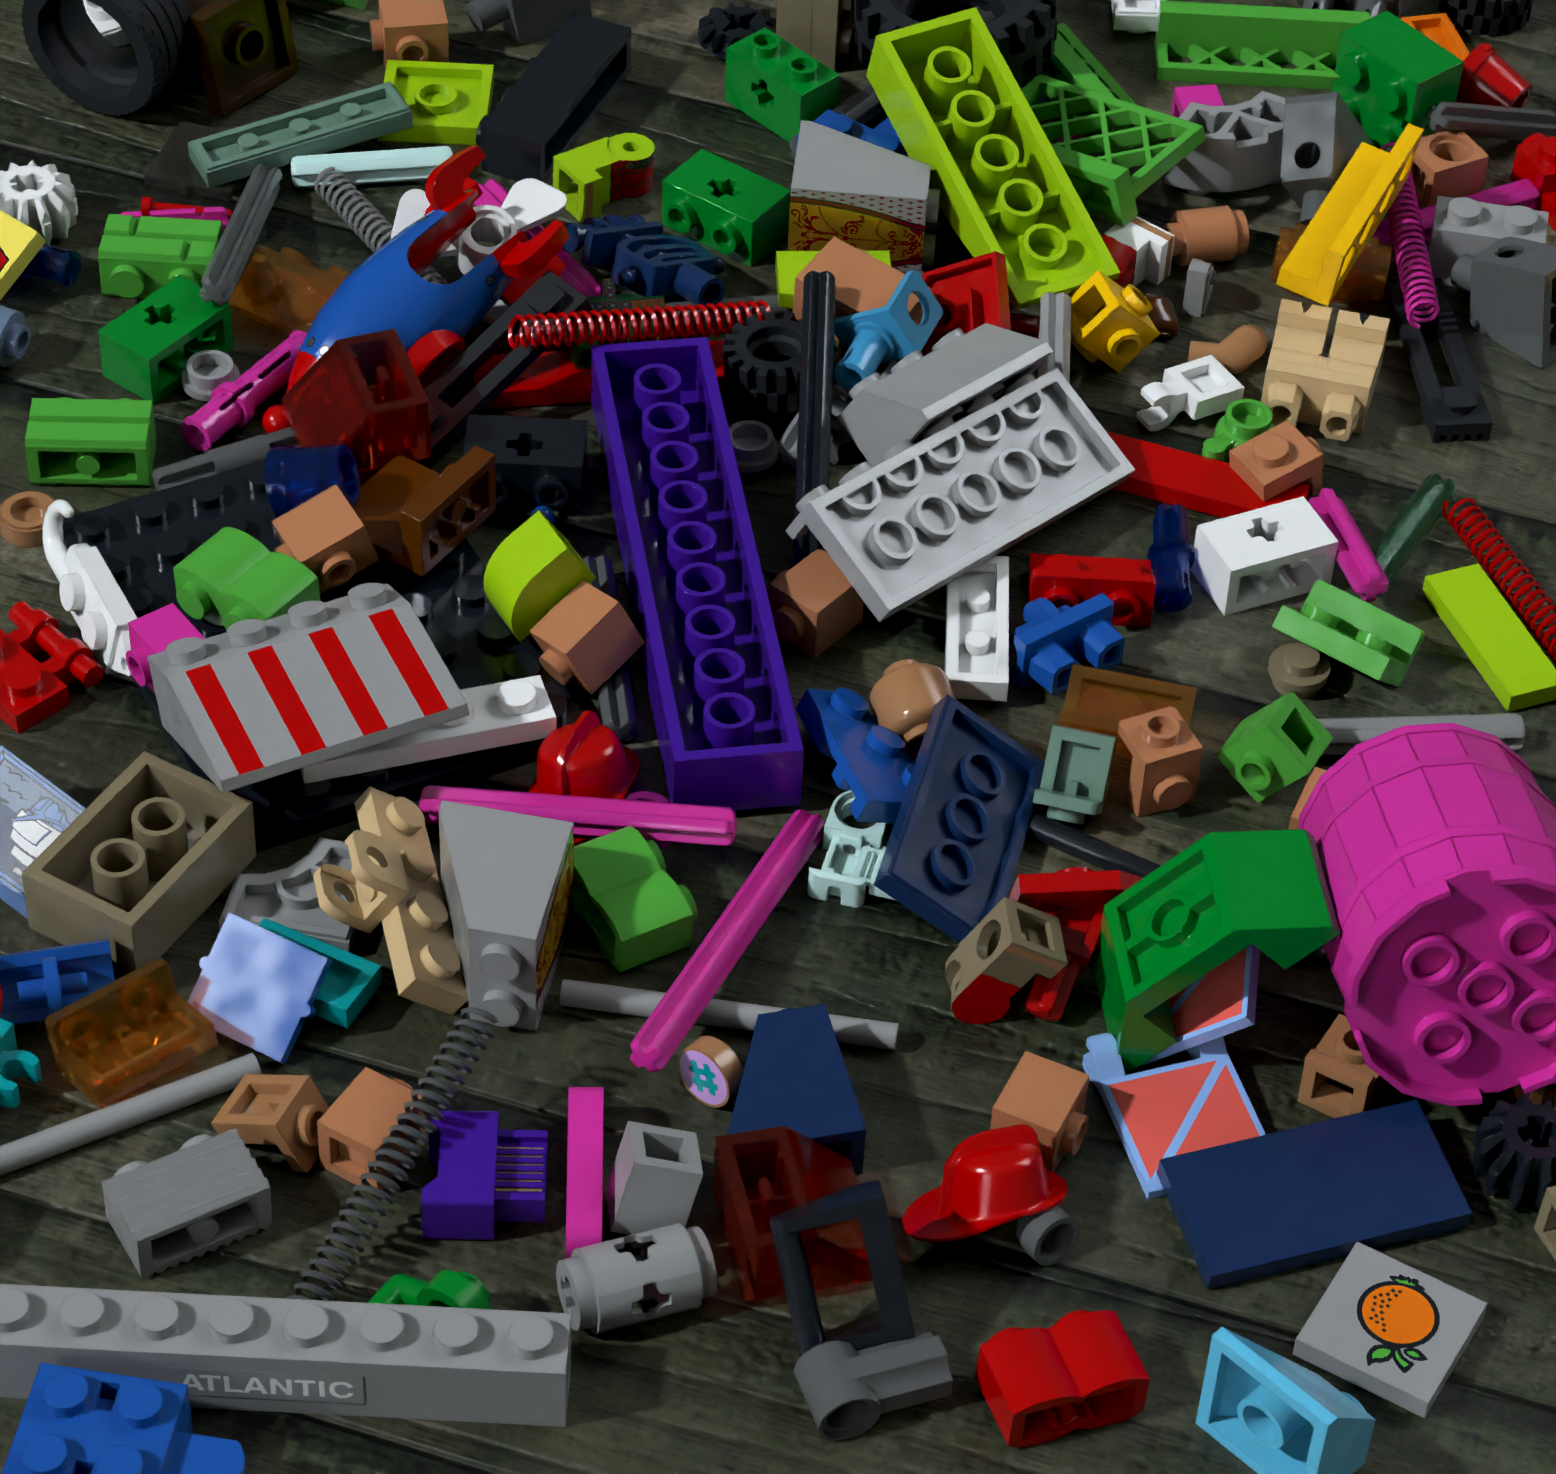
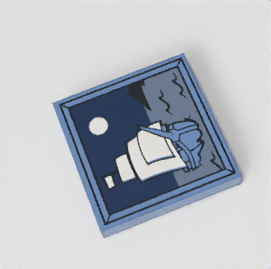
M1 745L0 899L28 919L22 872L86 808Z

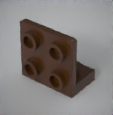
M475 445L456 463L448 465L442 474L405 456L398 455L354 492L347 501L364 524L376 553L423 577L496 511V455Z

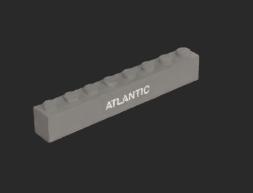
M0 1284V1398L28 1399L40 1363L186 1384L189 1390L190 1408L566 1427L571 1373V1313Z

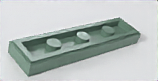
M386 82L188 142L189 156L208 188L248 177L253 169L262 163L268 169L278 168L291 164V159L295 156L324 154L413 127L412 111L393 83Z

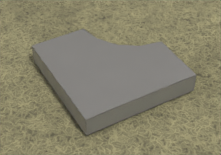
M319 838L308 855L288 868L265 874L238 873L219 919V929L221 930L228 912L243 917L257 925L264 918H267L352 953L360 930L333 919L320 908L313 879L314 872L322 864H332L351 871L352 864L348 846L345 845L344 841ZM334 889L340 898L347 901V899L341 892Z

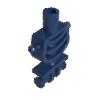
M614 214L607 215L603 219L600 217L586 218L582 225H578L575 222L564 224L570 235V238L563 246L564 249L568 252H576L583 247L581 262L587 266L614 263L611 278L614 279L616 284L644 297L679 295L695 305L702 304L703 306L707 303L715 305L721 302L724 297L725 285L721 279L714 276V274H721L725 270L726 263L724 259L714 256L693 240L673 235H662L663 224L657 221L646 222L639 214L630 215L627 219Z

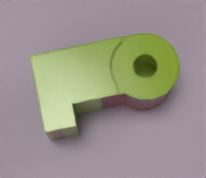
M622 133L609 138L605 137L555 155L553 157V187L566 195L565 209L582 224L586 218H601L602 206L623 197L634 198L649 192L653 186L654 143L651 139L641 134ZM568 176L573 180V182L568 181Z

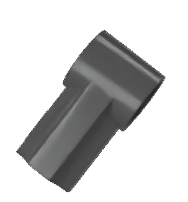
M931 1332L915 1335L916 1337L889 1342L858 1351L849 1342L837 1340L817 1345L804 1353L796 1362L794 1374L820 1435L826 1440L831 1441L848 1440L870 1429L878 1421L880 1414L950 1396L953 1378L949 1368L948 1354L939 1335L933 1336Z

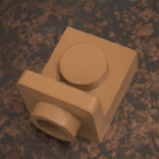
M245 1074L211 1124L217 1134L236 1128L244 1144L277 1145L294 1172H309L319 1157L317 1121L329 1107L310 1075Z

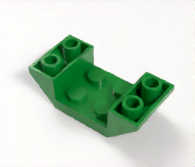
M1306 829L1210 832L1104 905L1095 976L1107 1032L1113 1034L1117 1042L1118 1055H1121L1125 1075L1177 1042L1168 999L1226 960L1232 958L1250 944L1256 946L1286 970L1341 934L1314 836Z

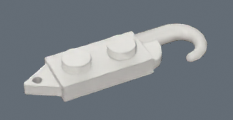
M58 499L49 505L44 516L42 540L46 559L60 582L59 594L62 606L66 611L71 612L81 630L83 643L93 651L105 674L122 673L132 676L126 662V652L131 650L128 622L137 619V616L96 546L90 547L87 543L74 544L67 550L63 542V516L71 518L74 515V509L68 501Z

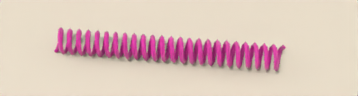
M1396 142L1384 144L1380 149L1385 150L1392 147ZM1410 170L1408 179L1400 190L1403 192H1399L1387 211V219L1397 271L1399 273L1398 277L1400 279L1405 312L1407 314L1406 318L1412 327L1420 329V325L1416 322L1426 323L1432 321L1438 316L1440 307L1438 305L1439 301L1427 251L1420 208L1411 173L1412 170ZM1432 305V307H1431L1430 309H1428L1427 311H1422V312H1421V311H1416V310H1414V309H1424V308H1428L1429 306ZM1432 312H1434V313H1433L1430 317H1428V318H1418V317H1416V316L1429 315V314H1431Z

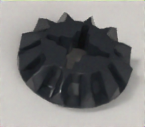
M729 2L726 9L710 8L708 16L699 19L698 41L708 53L726 60V48L762 28L766 27L776 34V19L771 17L770 10L768 9L755 10L751 3L744 7H737Z

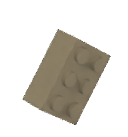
M143 751L22 872L29 928L63 945L109 939L113 970L139 981L236 879L237 874L241 873L257 856L252 801L231 791L223 793L214 783Z

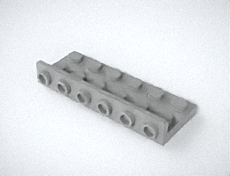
M1058 368L1037 379L1031 373L1022 376L1004 391L1002 398L995 400L992 395L983 397L963 414V419L957 422L951 416L942 419L923 435V440L914 445L910 439H906L890 449L881 458L882 463L874 467L868 461L859 464L844 475L838 483L839 486L832 490H829L825 484L818 486L796 504L795 507L800 513L785 531L792 540H796L811 531L876 619L881 622L1118 486L1135 471V468Z

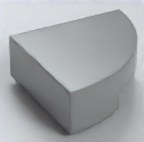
M1192 259L1187 271L1182 314L1200 318L1202 314H1205L1216 278V271L1211 263L1200 259Z

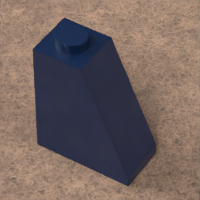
M826 1005L786 1008L777 1012L758 1014L725 1140L723 1186L726 1197L863 1174L866 1127Z

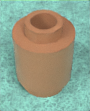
M1227 205L1174 211L1170 223H1166L1163 227V230L1175 235L1172 256L1180 267L1189 266L1193 258L1204 260L1207 263L1232 261L1236 255L1245 254L1249 245V228L1244 212L1240 209L1231 210Z

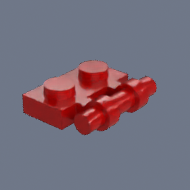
M20 601L13 605L8 614L9 621L18 629L9 634L0 629V719L17 734L24 732L69 706L70 700L67 684L78 679L85 686L93 687L101 681L104 675L103 667L94 660V653L86 644L78 638L69 639L59 631V622L44 609L32 608L25 601ZM44 650L52 658L40 663L33 655Z

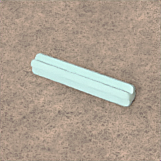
M448 146L295 156L291 159V178L295 188H315L314 184L320 172L328 167H335V171L327 172L322 176L319 187L333 173L344 174L345 178L350 180L352 185L427 180L431 172L450 158L453 153ZM338 177L332 178L331 180L328 181V183L326 184L325 187H330V185H331L334 181H336V180H338V179H340V178H338Z

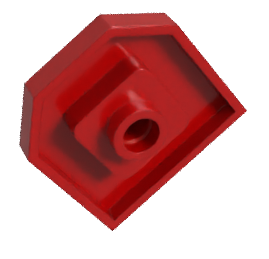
M995 251L930 270L923 274L922 279L931 288L932 294L943 309L942 317L921 350L923 356L933 352L932 347L951 331L961 328L964 334L985 323L1039 339V316L1010 313L1006 255Z
M1087 867L1065 868L1056 873L1018 874L1009 899L1059 918L1068 962L1052 979L1037 973L1035 974L1025 1001V1008L1028 1012L1044 1021L1058 1022L1063 1017L1079 972L1084 973L1101 931L1104 905L1143 879L1142 877L1121 870L1094 871Z

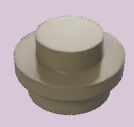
M1289 643L1276 648L1271 653L1268 662V674L1276 691L1283 696L1293 691L1300 700L1315 696L1327 683L1331 670L1330 661L1327 656L1305 643Z

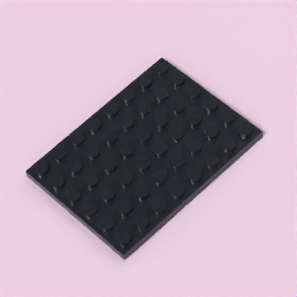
M386 424L321 444L311 445L307 448L270 459L257 461L229 471L199 478L164 490L144 494L99 509L86 511L71 518H64L63 542L67 550L74 544L87 543L90 547H97L137 618L173 603L206 639L227 631L224 626L214 625L203 619H194L181 608L176 598L173 567L223 527H232L244 531L261 542L270 552H274L273 549L282 545V542L271 521L337 484L345 498L348 499L398 455L405 456L413 461L415 460L395 430ZM466 538L423 577L378 555L380 560L354 574L349 581L320 594V601L325 603L348 596L350 589L361 584H389L411 604L460 690L540 675L556 715L557 729L575 723L582 714L565 686L556 681L539 662L538 658L543 653L529 634L519 642L489 602L483 585L486 567ZM132 677L181 767L214 783L162 726L155 693L148 685L140 686ZM543 739L304 784L301 771L297 769L231 790V792L252 801L256 853L358 820L354 802L369 787L395 797H405L414 802L421 798L423 788L428 785L459 787L537 761V753Z

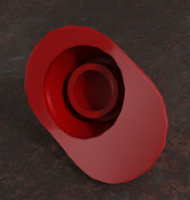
M586 710L575 723L562 726L552 731L543 739L537 753V776L528 792L625 799L638 777L641 765L638 755L628 747L622 746L618 735L608 726L601 724L594 711ZM574 835V845L588 841L593 836Z
M1019 1124L982 1131L956 1145L944 1165L942 1185L915 1200L906 1209L902 1223L905 1233L916 1240L932 1243L956 1241L979 1234L1019 1217L1050 1210L1064 1201L1068 1193V1187L1065 1179L1052 1171L1046 1170L1038 1136L1030 1125Z

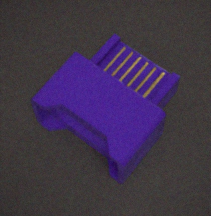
M439 1110L444 1116L442 1121H436L427 1116V1120L431 1121L437 1129V1132L428 1133L430 1141L429 1161L438 1168V1177L422 1188L423 1239L495 1240L496 1222H545L548 1130H499V1111Z

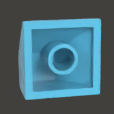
M1221 1327L1212 1335L1195 1424L1258 1474H1353L1365 1463L1376 1419L1366 1412L1362 1404L1355 1397L1346 1392H1340L1320 1375L1224 1327Z

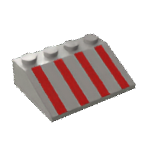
M361 584L350 589L348 596L325 603L322 601L301 602L290 607L288 614L265 621L261 619L241 620L230 625L225 633L206 639L198 637L178 639L168 644L166 651L147 656L162 726L223 793L469 715L468 704L411 604L389 584Z

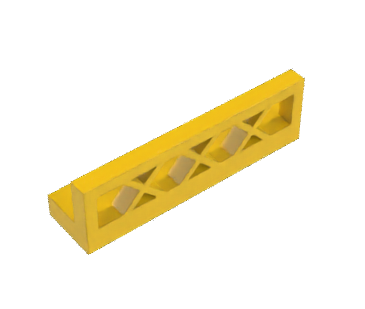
M1408 123L1390 153L1361 142L1281 266L1276 285L1328 307L1406 183L1424 129Z

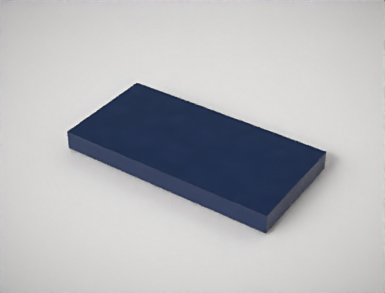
M947 694L934 705L874 886L960 943L1004 897H1008L1036 803H1033L1034 791L1040 788L1045 762Z
M1417 1099L1160 1159L1156 1172L1207 1290L1348 1256L1356 1242H1360L1372 1249H1377L1467 1227L1472 1216V1211Z

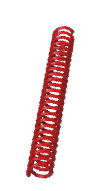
M758 300L756 303L754 301H748L747 303L738 301L736 304L733 302H727L726 304L719 302L715 305L707 303L705 306L702 304H696L695 306L687 304L684 307L676 305L673 308L671 306H665L664 308L655 306L653 309L644 307L642 310L635 307L632 310L623 308L621 311L612 309L610 312L602 309L600 312L591 310L589 313L580 311L578 314L570 311L568 314L559 312L557 315L548 313L546 316L538 313L535 317L532 314H527L524 317L518 314L512 318L509 324L508 342L511 348L516 350L519 345L527 349L530 344L535 349H538L541 342L546 348H549L552 341L556 347H560L562 342L567 346H571L573 341L578 346H581L584 340L589 345H592L595 339L599 344H603L606 339L610 344H613L616 338L621 343H624L627 338L631 342H635L637 337L644 342L648 336L652 341H655L658 336L662 340H666L669 335L673 339H677L679 335L685 339L690 334L697 338L700 333L704 337H708L710 333L718 337L721 332L725 336L726 333H731L732 326L735 325V314L737 315L738 322L745 326L746 313L747 317H750L757 312L758 320L762 321L765 320V314H762L759 306H764L767 312H772V310L765 301ZM666 311H670L669 317L667 316ZM635 313H638V314H639L638 317H637V320H636V317H635V315H634ZM615 314L618 315L617 318H616V322H615V319H614V317H613V315H615ZM725 314H726V317H727V331H726V329H725V323H724ZM603 315L607 316L605 321L602 317ZM715 315L717 319V331L715 330L714 326ZM582 316H585V317H586L585 320H584V324H583V321H582V319H581ZM592 316H596L595 322L593 321ZM694 316H695V320H696V333H695V331H694V325H693ZM704 316L706 317L707 322L706 332L704 329ZM571 317L575 318L573 324L570 319ZM673 317L675 321V334L673 331ZM550 318L554 319L552 322V326L548 320ZM560 318H564L563 324H561ZM683 318H685L686 332L683 329ZM538 319H542V320H543L542 323H541V327H540V324H539V322H538ZM652 319L654 322V335L652 332ZM663 319H664V324H665V333H663V329H662V320H663ZM517 320H520L519 335H515L514 343V325ZM527 320H532L530 327ZM631 321L633 325V337L631 334ZM642 321H643V326H644V334H643V335H642V330H641V322H642ZM599 323L601 326V338L599 335ZM610 323L612 327V337L610 336ZM620 323H622V329H623V334H622V336H621V332H620ZM567 325L569 330V340L567 336ZM578 325L580 330V338L578 337ZM589 325H590V334H591L590 338H589V332H588ZM556 328L558 329V340L556 335ZM524 329L526 334V341L524 340Z
M1464 498L1459 500L1452 506L1449 514L1447 512L1449 502L1446 500L1442 507L1443 517L1448 520V524L1459 535L1466 548L1477 558V562L1488 573L1489 578L1494 581L1495 586L1500 589L1507 601L1512 604L1513 609L1518 612L1519 617L1524 620L1525 625L1530 628L1531 633L1536 636L1537 641L1542 644L1556 664V653H1554L1556 652V648H1554L1556 636L1552 640H1548L1549 635L1556 632V623L1550 626L1546 632H1542L1543 627L1548 626L1556 619V605H1553V599L1547 597V592L1541 589V584L1535 581L1534 575L1529 574V569L1523 566V561L1517 558V553L1511 551V545L1505 543V538L1499 535L1497 528H1493V522L1488 520L1485 513H1482V509L1479 505H1476L1475 499ZM1466 502L1471 504V506L1461 510L1457 517H1453L1454 511L1460 505ZM1474 510H1476L1477 513L1469 516ZM1468 517L1463 524H1459L1460 520ZM1473 525L1468 532H1464L1465 528ZM1485 525L1488 526L1487 529H1484L1483 531H1481V530L1484 528ZM1491 532L1494 533V536L1486 539L1491 534ZM1478 533L1474 539H1470L1471 535ZM1484 539H1486L1480 547H1476V544L1478 542H1481ZM1497 540L1500 541V544H1497V545L1493 546L1492 548H1490L1492 545L1495 544V542H1496ZM1503 547L1506 549V551L1497 555L1492 562H1488V559L1498 554ZM1490 548L1486 554H1482L1483 550ZM1509 555L1512 556V559L1504 562L1498 570H1494L1495 565L1502 563ZM1515 563H1517V567L1508 571L1504 577H1500L1501 573L1507 571ZM1520 571H1523V575L1515 578L1510 585H1505L1506 581L1513 579ZM1527 578L1530 580V582L1522 585L1516 593H1511L1513 588L1521 585ZM1532 586L1536 588V590L1528 593L1521 601L1517 600L1519 596L1528 592ZM1538 594H1541L1542 598L1532 602L1528 608H1523L1526 603L1531 602ZM1544 602L1548 603V606L1538 610L1534 616H1529L1532 611L1541 607ZM1551 609L1554 611L1553 614L1544 618L1540 624H1535L1537 619L1544 617Z

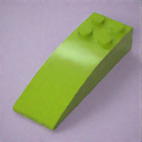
M970 8L876 35L866 73L872 88L909 158L931 165L929 188L940 189L939 208L971 255L978 257L995 251L1006 255L1009 302L1014 308L1019 310L1038 304L1042 295L1047 292L1055 294L1062 292L1066 294L1073 293L1097 270H1100L1112 280L1118 279L1120 271L977 8Z

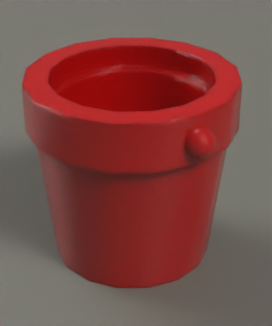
M1485 42L1477 46L1464 59L1456 102L1523 108L1533 87L1499 56V52L1491 44Z

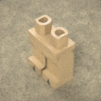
M1281 299L1261 402L1266 404L1272 411V422L1275 426L1286 420L1293 426H1296L1297 422L1320 426L1319 431L1323 433L1325 438L1344 442L1350 438L1352 433L1362 434L1365 416L1367 415L1382 366L1390 319L1339 309L1329 356L1324 357L1332 308Z

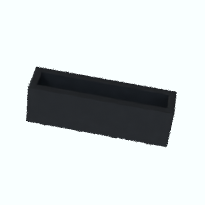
M573 12L559 30H553L547 45L536 58L532 57L528 61L524 73L513 86H508L505 89L500 103L492 113L485 115L481 119L476 133V144L481 147L486 156L481 161V171L516 181L533 178L545 183L553 172V157L569 151L631 72V28Z

